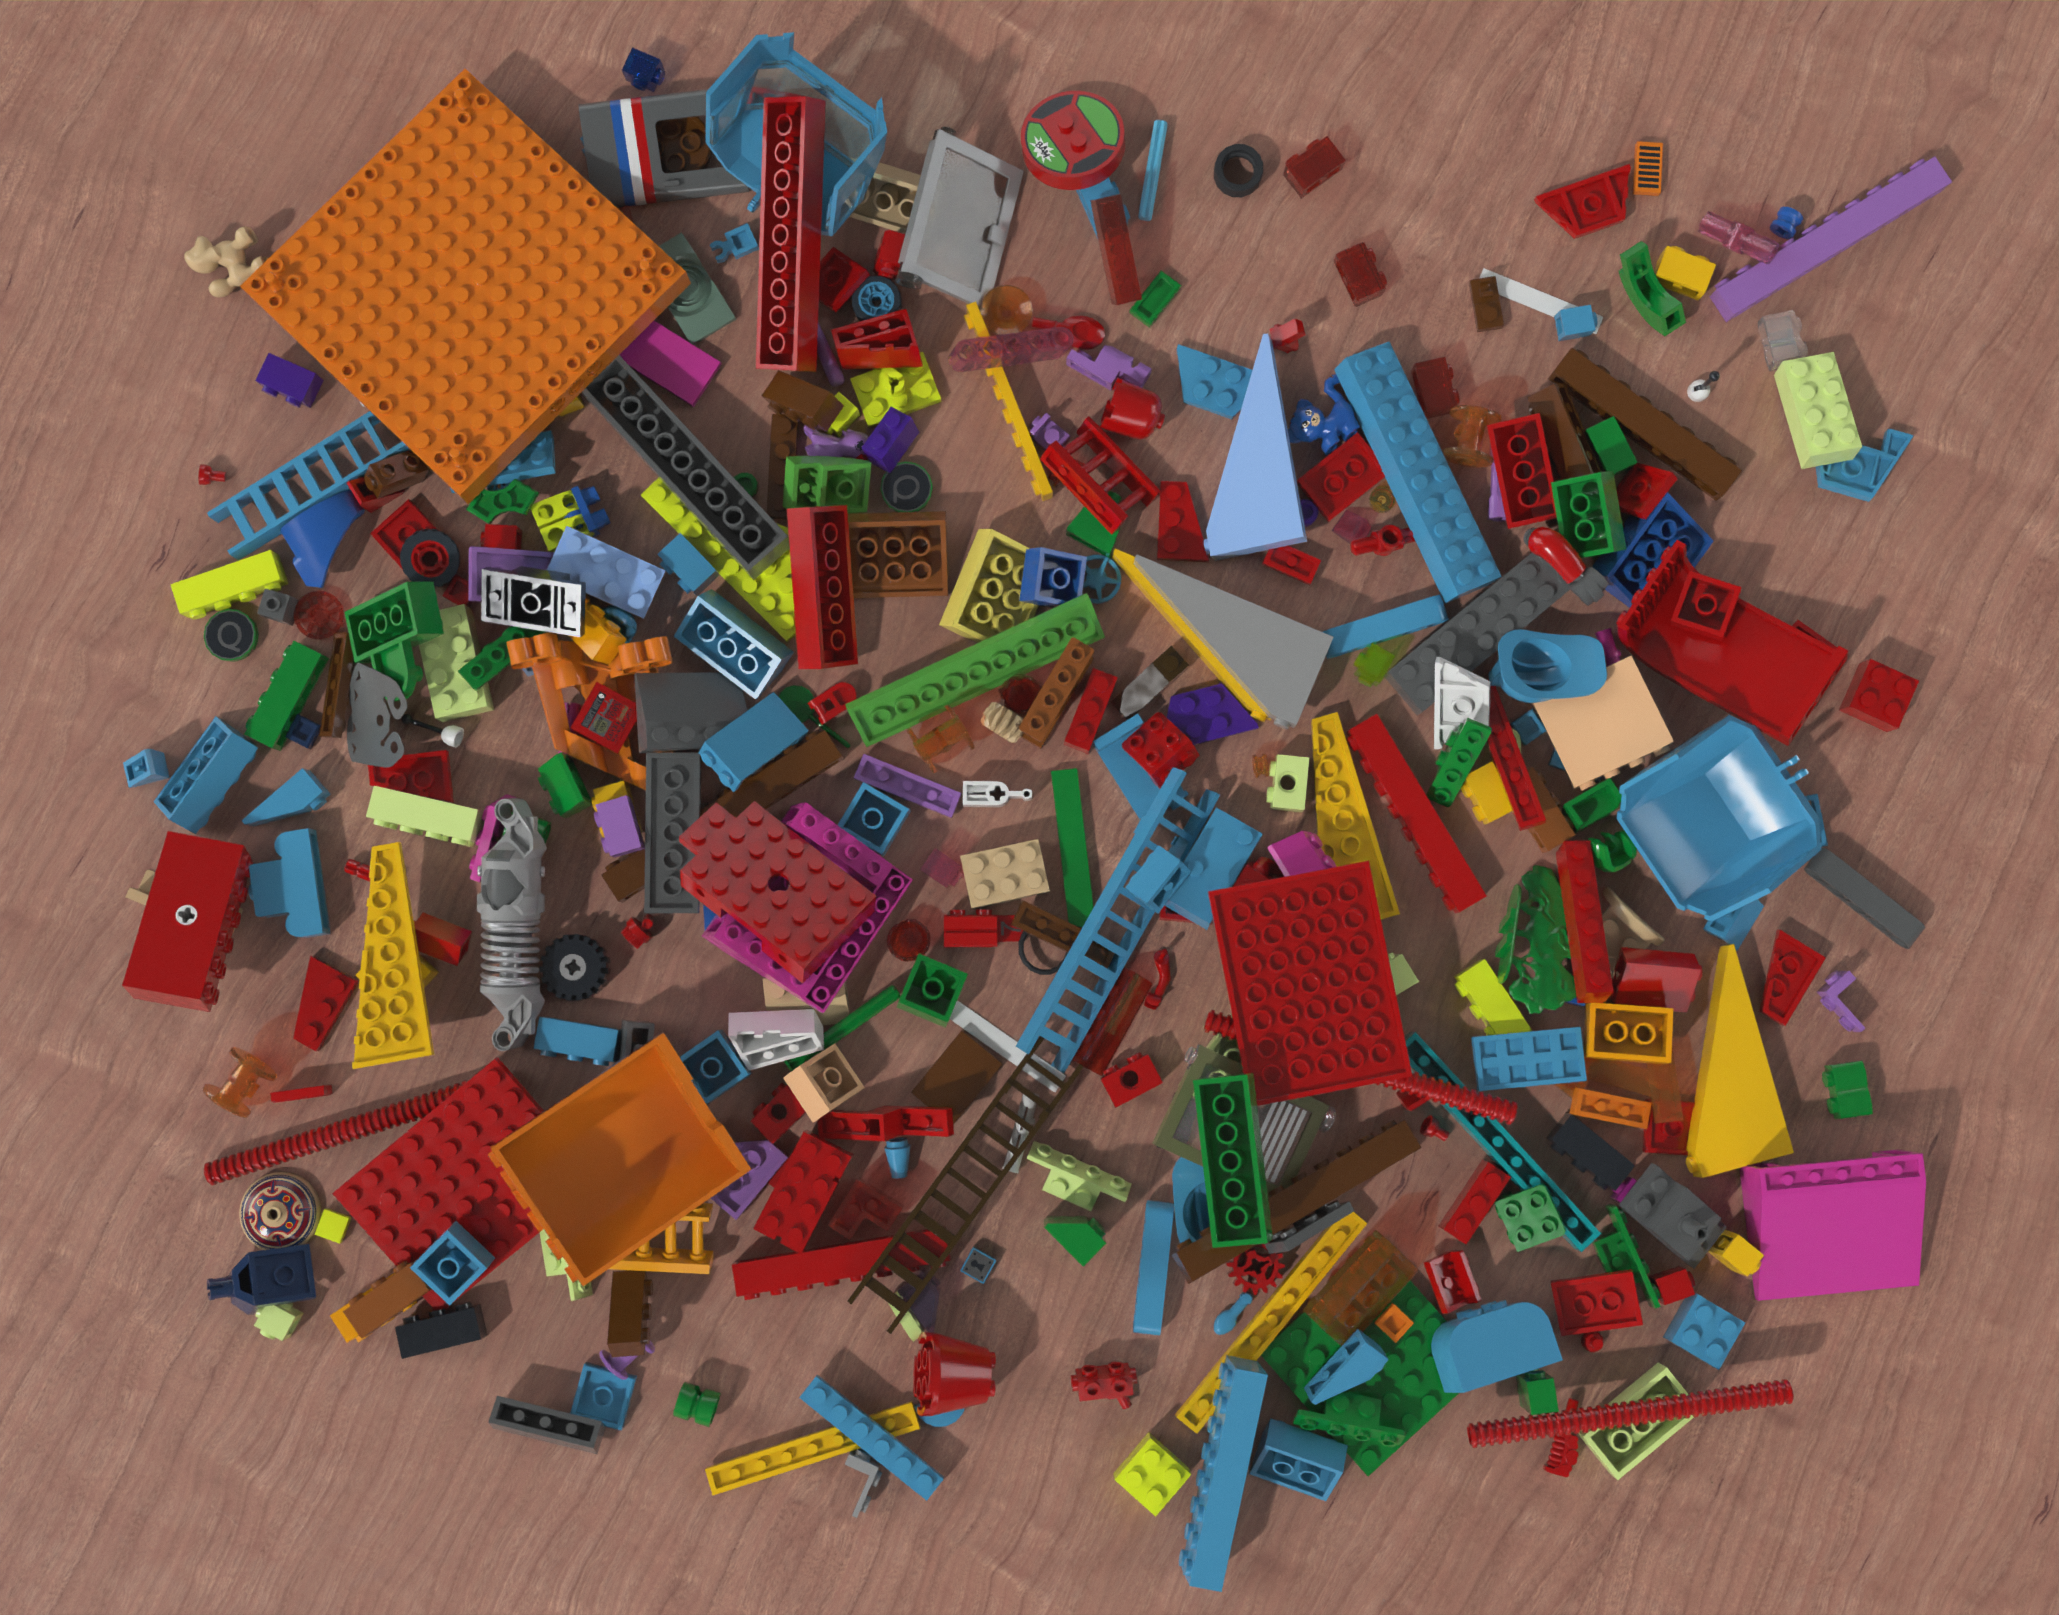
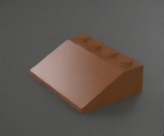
M946 511L848 514L854 598L948 596Z

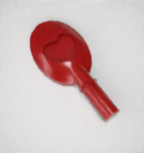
M1071 316L1063 322L1034 317L1032 327L1059 332L1062 340L1067 345L1081 350L1098 347L1102 344L1105 337L1103 326L1097 320L1087 316Z

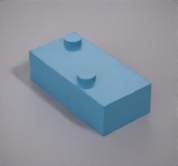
M1216 807L1183 862L1191 871L1165 906L1208 930L1213 921L1208 891L1229 888L1234 885L1258 845L1262 833Z

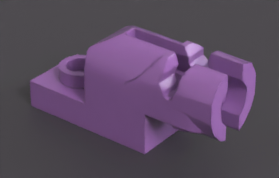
M1107 345L1103 347L1095 362L1092 361V357L1081 350L1076 352L1073 349L1066 359L1067 366L1110 391L1117 377L1143 387L1152 370L1141 362L1138 366L1132 368V356Z

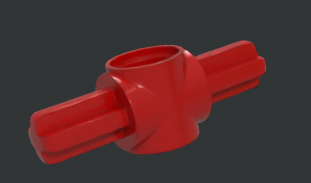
M1386 525L1381 530L1373 531L1370 537L1351 541L1350 550L1355 556L1370 552L1380 556H1388L1393 551L1403 549L1404 544L1416 541L1409 527L1401 529L1395 525ZM1383 537L1388 538L1391 544L1387 543Z

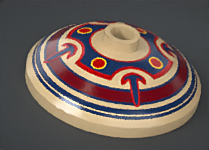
M289 1172L270 1173L257 1179L245 1192L240 1205V1223L250 1242L262 1250L304 1245L312 1238L321 1218L320 1200L313 1186L303 1177ZM273 1209H275L278 1213L276 1219L271 1217V1211Z

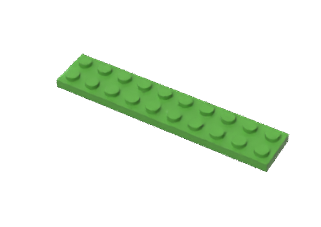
M1085 593L845 704L863 742L866 747H869L1059 659L1073 637L1086 645H1090L1105 638L1091 600L1088 594Z

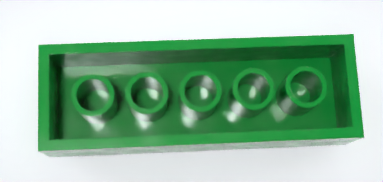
M1253 1073L1193 1080L1212 1247L1269 1243L1273 1240Z

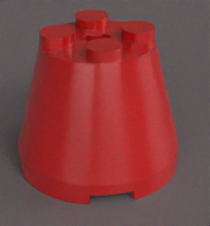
M922 1332L919 1335L918 1344H922L917 1356L914 1357L913 1369L914 1397L920 1400L921 1406L917 1407V1414L919 1416H935L984 1404L989 1397H994L996 1385L995 1380L991 1379L992 1369L995 1368L996 1364L995 1352H989L987 1347L936 1332Z

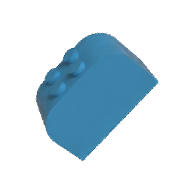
M1506 1300L1493 1301L1480 1305L1481 1308L1460 1311L1456 1313L1457 1318L1449 1320L1437 1328L1431 1343L1433 1358L1445 1393H1465L1563 1360L1548 1316L1540 1307L1528 1302L1507 1304Z

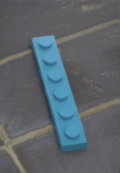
M818 1374L799 1397L926 1501L943 1481V1475Z

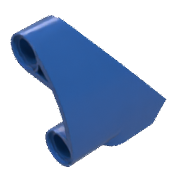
M351 490L338 493L310 507L290 520L280 530L295 555L293 557V564L306 586L323 588L330 563L341 540L351 524L365 512Z

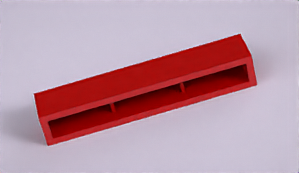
M1590 840L1564 841L1556 852V860L1577 1003H1604L1614 991Z

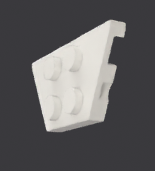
M1436 657L1434 749H1441L1443 744L1446 743L1451 730L1456 732L1460 723L1465 724L1467 718L1489 726L1490 681L1441 657Z

